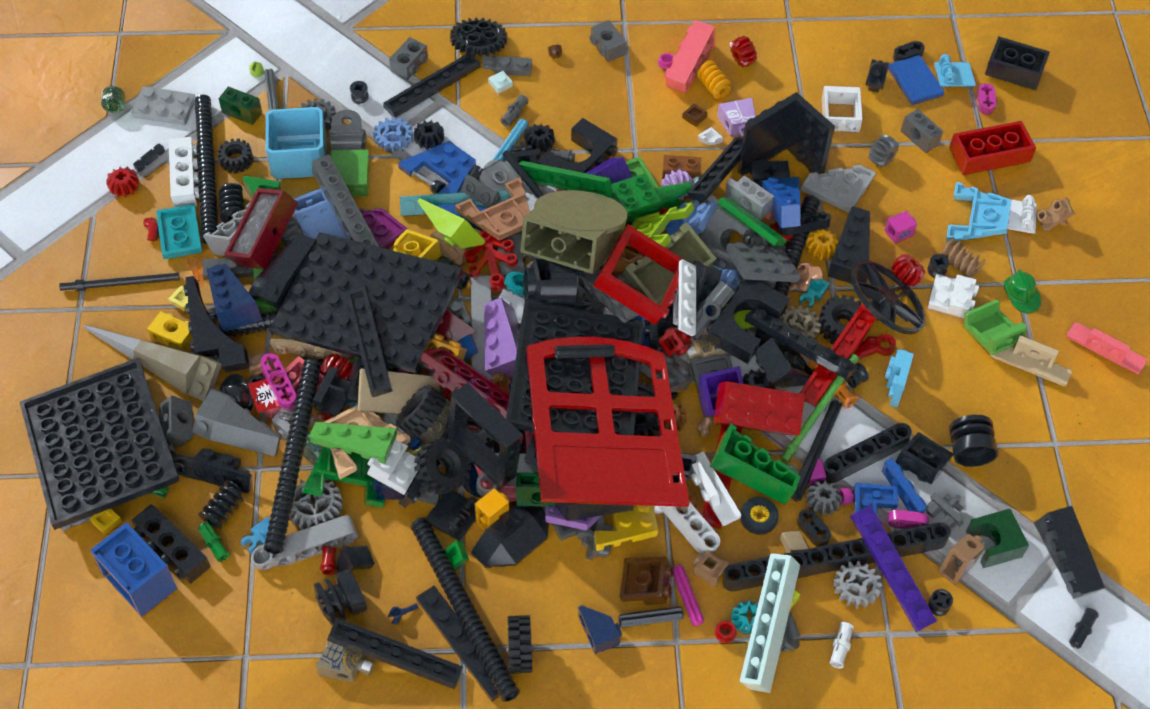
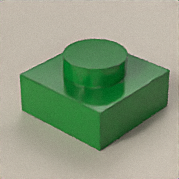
M456 540L445 549V554L448 556L455 571L469 560L462 541Z

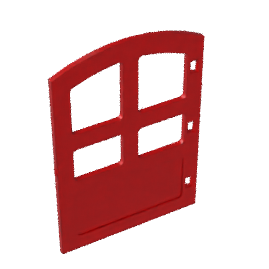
M600 337L558 338L527 346L532 420L534 424L541 502L689 507L690 502L664 353L632 342ZM612 344L615 347L614 356L632 359L650 366L655 397L611 395L609 393L604 357H589L593 394L549 392L546 385L544 359L555 357L554 349L556 346ZM656 372H662L663 379L656 378ZM549 408L594 410L596 412L599 433L553 432L551 430ZM612 411L656 413L659 419L661 436L616 434ZM670 422L671 430L665 429L664 423ZM679 475L680 483H674L673 476Z

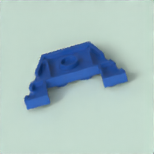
M447 141L399 162L398 168L411 177L414 170L417 172L425 166L449 183L438 194L457 193L463 185L466 174L469 175L473 166L476 165V159L452 142Z

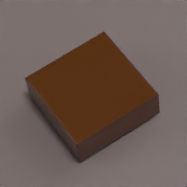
M692 104L682 113V118L692 125L698 126L707 117L708 112Z

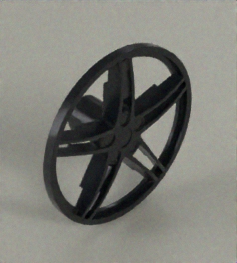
M861 261L852 269L851 281L854 290L865 307L877 318V321L880 320L886 326L903 334H916L924 327L925 313L919 299L906 283H902L891 270L872 261ZM865 269L871 284L857 281L859 270ZM880 273L889 277L898 286L889 289ZM901 289H902L903 292L900 293L899 295H897V294L895 293V292H897L898 290H901ZM907 295L910 298L917 314L900 301L904 296ZM896 314L906 322H911L915 327L908 329L896 325Z

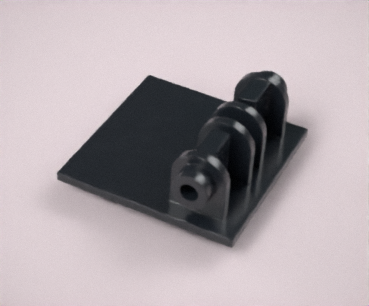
M454 491L448 492L442 496L426 518L432 526L461 541L476 521L475 503L478 500L475 497L466 499Z

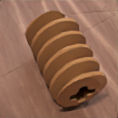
M955 238L951 239L944 247L942 255L949 259V264H953L955 269L960 268L961 273L966 272V277L970 278L976 275L982 269L986 260L983 259L978 262L980 255H976L973 258V250L966 253L967 246L960 249L961 242L959 241L954 245Z

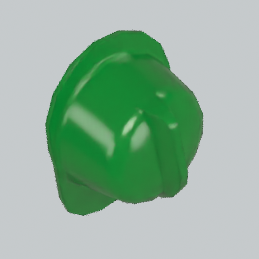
M1020 269L1005 280V291L1012 305L1017 310L1024 313H1032L1038 310L1041 305V297L1036 288V281L1031 274L1022 272Z

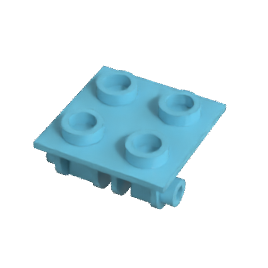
M943 54L939 62H934L940 86H976L969 62H950L951 58L947 54Z

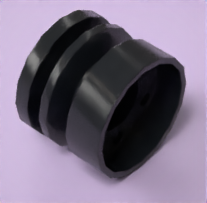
M976 414L966 415L954 420L949 425V433L953 443V457L958 465L965 467L983 466L998 457L993 421L989 417Z
M349 568L335 574L336 585L334 586L328 578L324 579L325 590L320 582L313 584L318 606L331 626H333L336 619V613L341 620H346L344 610L347 608L353 616L367 610L363 594Z

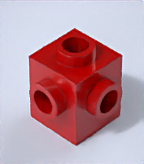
M674 327L667 329L663 333L664 336L658 340L662 349L669 357L674 355L682 356L689 351L687 347L693 344L690 340V335Z

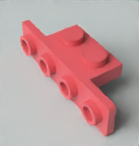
M1074 322L1067 333V338L1135 374H1140L1147 362L1145 357L1129 350L1130 346L1096 328L1091 330Z

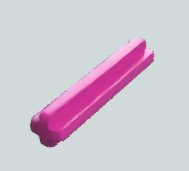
M682 565L675 566L674 579L692 625H701L704 622V618L684 567Z

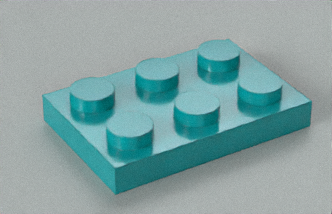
M195 204L156 210L164 260L202 253Z

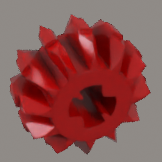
M741 36L730 43V51L739 66H749L757 60L755 46L748 37Z
M120 166L119 169H112V173L107 174L106 185L112 195L115 194L117 197L123 195L126 198L128 194L133 195V191L138 190L140 181L134 169L130 170L128 166L123 169Z
M902 254L898 257L891 267L893 274L908 286H915L926 273L919 261L908 254Z
M330 354L322 363L321 371L326 376L330 367L338 369L339 377L349 381L353 365L339 354Z

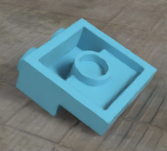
M898 349L896 356H891L885 379H888L886 387L890 388L888 397L891 398L889 406L896 408L900 402L914 355L906 350Z

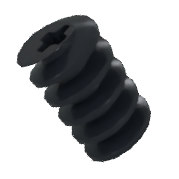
M228 183L219 189L220 218L224 224L233 219L232 215L234 213L244 210L243 188L240 184Z
M225 481L224 486L219 488V493L214 494V499H210L208 505L203 507V512L198 513L199 517L204 522H209L213 527L222 528L223 525L220 520L228 521L225 514L233 515L234 512L231 507L239 508L236 501L244 502V498L241 496V489L233 482Z

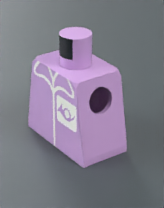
M752 98L719 104L717 117L730 136L740 135L743 137L745 123L750 118L756 117Z

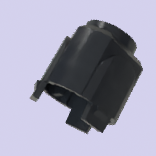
M537 258L532 262L531 267H526L524 270V301L525 298L583 309L584 302H577L576 296L578 275H586V272Z

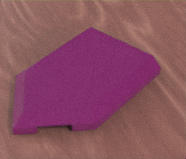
M359 208L378 246L381 248L389 249L407 229L382 208H374V210Z

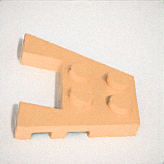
M358 405L324 422L396 428L397 430V427L392 424L388 425L381 420L380 416L373 412L358 411ZM397 430L396 440L405 445L410 443L411 437ZM338 447L331 449L340 479L357 471V466L348 453L343 452V449Z

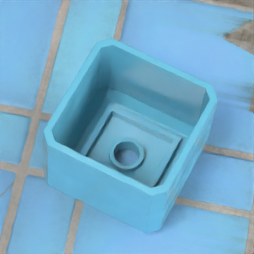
M319 107L275 109L266 113V154L272 177L275 179L314 177L312 161L327 155V135L322 109Z

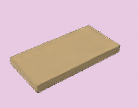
M360 369L358 411L399 414L402 412L403 406L407 404L406 402L420 388L422 389L423 386L430 385L439 392L440 385L433 376L388 372L393 391L373 398L370 393L365 369Z

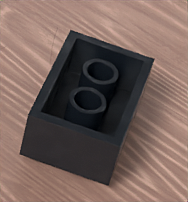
M998 36L985 75L1037 90L1050 52Z

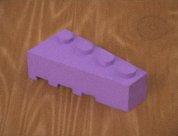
M502 298L484 304L485 371L498 382L513 377L520 333L514 309Z

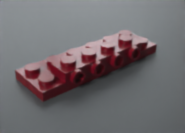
M443 346L422 354L420 359L426 363L425 365L428 368L436 370L433 378L441 387L453 392L456 388L459 390L466 383H469L506 418L510 393Z

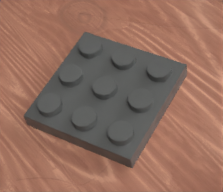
M736 242L735 244L728 243L726 251L743 279L799 282L801 275L782 246H765L758 243L749 245L741 242Z

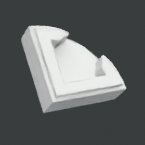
M710 127L699 134L697 140L707 145H716L723 142V137Z

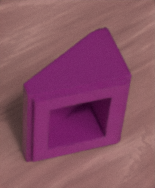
M818 459L808 488L814 486L816 481L822 484L826 480V473L821 459Z

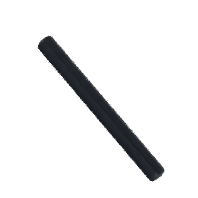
M839 400L831 401L801 468L799 483L791 497L795 502L801 501L816 463L843 406Z

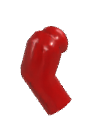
M153 217L145 218L143 225L145 228H148L147 240L155 242L157 241L159 229L157 220Z

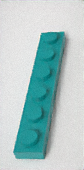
M494 190L499 192L501 198L498 202L495 201L493 206L512 197L506 190ZM464 192L400 196L401 216L426 214L417 202L419 198L435 206L459 204L471 199L475 206L488 208Z

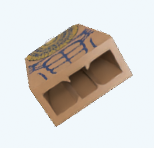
M966 534L950 549L938 572L952 584L956 585L981 556L985 549L983 538ZM958 558L963 561L960 565L957 564Z

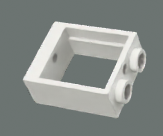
M824 86L822 115L835 125L834 131L860 132L862 124L860 87ZM828 104L853 105L854 118L829 117Z

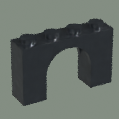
M582 118L571 128V141L586 149L591 154L590 157L581 162H568L548 150L537 161V164L587 173L616 154L618 150L617 138Z
M741 280L736 288V294L732 295L726 303L727 306L720 310L717 320L715 322L711 321L706 330L708 332L706 341L746 364L755 355L753 352L759 348L761 339L740 328L735 322L734 315L743 310L758 308L766 311L770 316L780 319L790 301L789 297L759 280Z

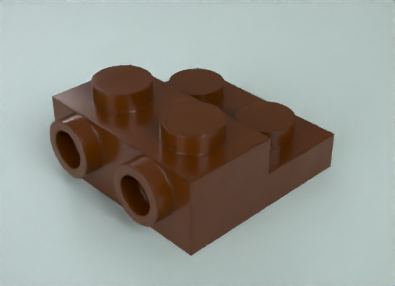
M666 556L625 558L620 590L622 602L644 601L646 605L667 604V598L672 596L669 578L674 576L673 565L670 564Z

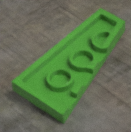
M315 422L309 439L310 443L331 449L338 447L343 449L345 453H359L362 458L370 460L373 457L378 459L380 463L386 464L397 437L396 428Z

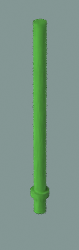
M852 354L849 359L852 363L856 364L859 357ZM837 375L801 427L800 436H795L792 442L786 445V450L780 457L783 462L787 463L791 456L797 453L798 446L845 380L843 377Z

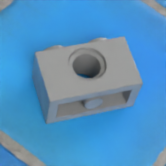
M743 176L732 186L731 199L760 221L772 211L774 196L746 176Z

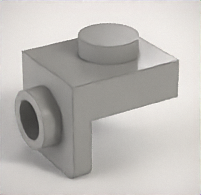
M289 408L278 411L272 419L274 430L281 436L282 440H287L290 424L288 422L292 418Z

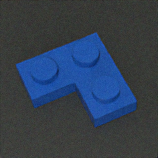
M855 483L854 513L871 505L876 516L877 507L897 509L898 486Z

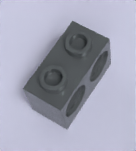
M409 37L389 58L390 71L408 80L427 61V45Z

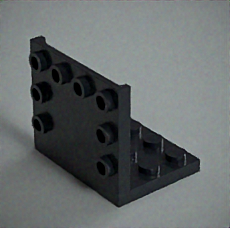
M795 92L786 99L778 101L768 110H763L758 116L750 118L745 123L738 173L745 176L750 171L751 161H769L786 149L795 156L797 161L806 166L811 173H825L835 125L800 94Z

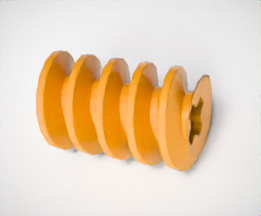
M709 60L698 69L697 77L709 92L713 94L715 99H723L729 95L732 90L731 82L723 74L722 70L715 65L714 61Z

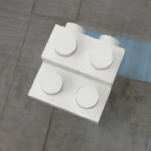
M936 274L927 308L965 318V313L974 308L975 301L972 300V296L976 297L979 288L978 285H975L976 279L958 274L956 279Z
M395 439L386 464L380 463L378 459L371 457L367 464L371 466L367 474L405 495L418 472L414 471V467L418 464L414 463L416 457L406 452L408 446Z

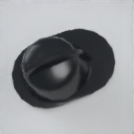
M238 374L228 376L222 382L220 392L232 396L239 406L251 411L254 400L246 381Z

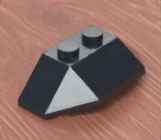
M516 504L485 530L472 549L471 554L485 568L517 565L548 539V522H546L544 509L541 506H517Z

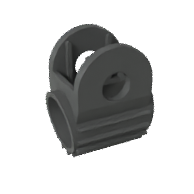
M353 110L337 112L332 118L331 130H329L331 149L365 150L366 130L362 129L360 115ZM345 119H350L352 121L348 125H344L341 123Z

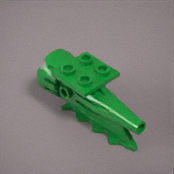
M644 173L611 184L614 195L610 198L620 203L626 209V227L628 224L631 225L636 218L659 212L663 208L669 210L670 208L677 207L679 210L684 201L678 198L688 194L692 186L688 181L653 188L647 175Z

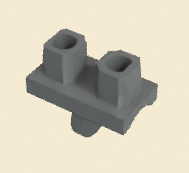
M934 492L930 496L931 501L926 507V512L935 518L942 511L946 515L941 521L942 523L947 524L951 530L956 526L961 527L964 523V518L954 508L959 512L964 509L959 504L962 498L959 495L952 498L947 494L944 497L948 502L947 504Z
M600 517L587 531L582 529L577 531V538L582 540V546H588L586 559L592 560L595 556L606 558L610 552V545L604 546V550L596 551L594 542V531H613V526L604 523L605 517Z

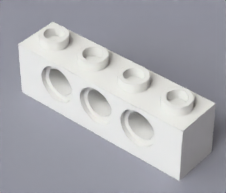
M191 137L169 139L170 189L174 207L190 204L197 206V198L200 195L199 187H196V184L199 183L198 172L195 170L198 169V160L195 158V155H198L197 144H193Z

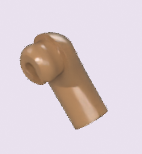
M715 414L701 419L697 426L701 437L710 435L709 428L712 425H716L713 424Z

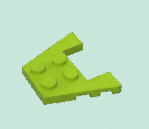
M692 202L685 204L686 208L678 210L677 207H673L662 215L656 212L636 218L630 226L666 248L671 238L669 234L660 235L661 232L666 229L667 224L671 220L688 218L695 208Z

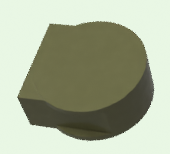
M568 190L545 194L536 200L534 209L523 218L520 252L593 274L605 264L619 235L625 229L627 211L617 201L592 192Z

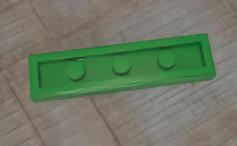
M720 198L718 205L772 245L784 246L787 241L785 238L732 199Z

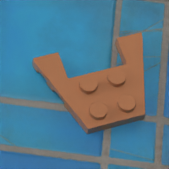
M520 177L505 183V189L512 198L479 211L471 199L455 205L457 213L499 241L522 231L523 218L530 212Z

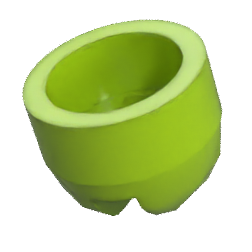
M255 61L250 64L249 71L251 76L260 77L264 74V67L260 62Z

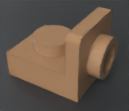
M265 352L249 357V371L252 378L260 375L265 379L261 369V358L265 355Z

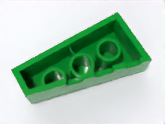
M730 424L720 440L710 467L786 505L795 493L801 476L779 459L775 461L770 457L767 450L763 447L759 449L751 442L752 439L746 434L742 436L736 431L737 427Z

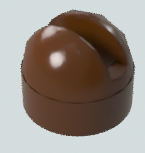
M549 46L548 53L553 59L561 57L562 46Z

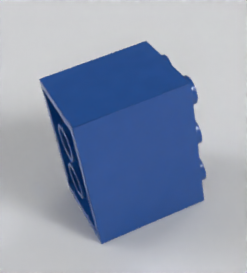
M127 522L90 550L102 574L141 617L177 589L168 566Z

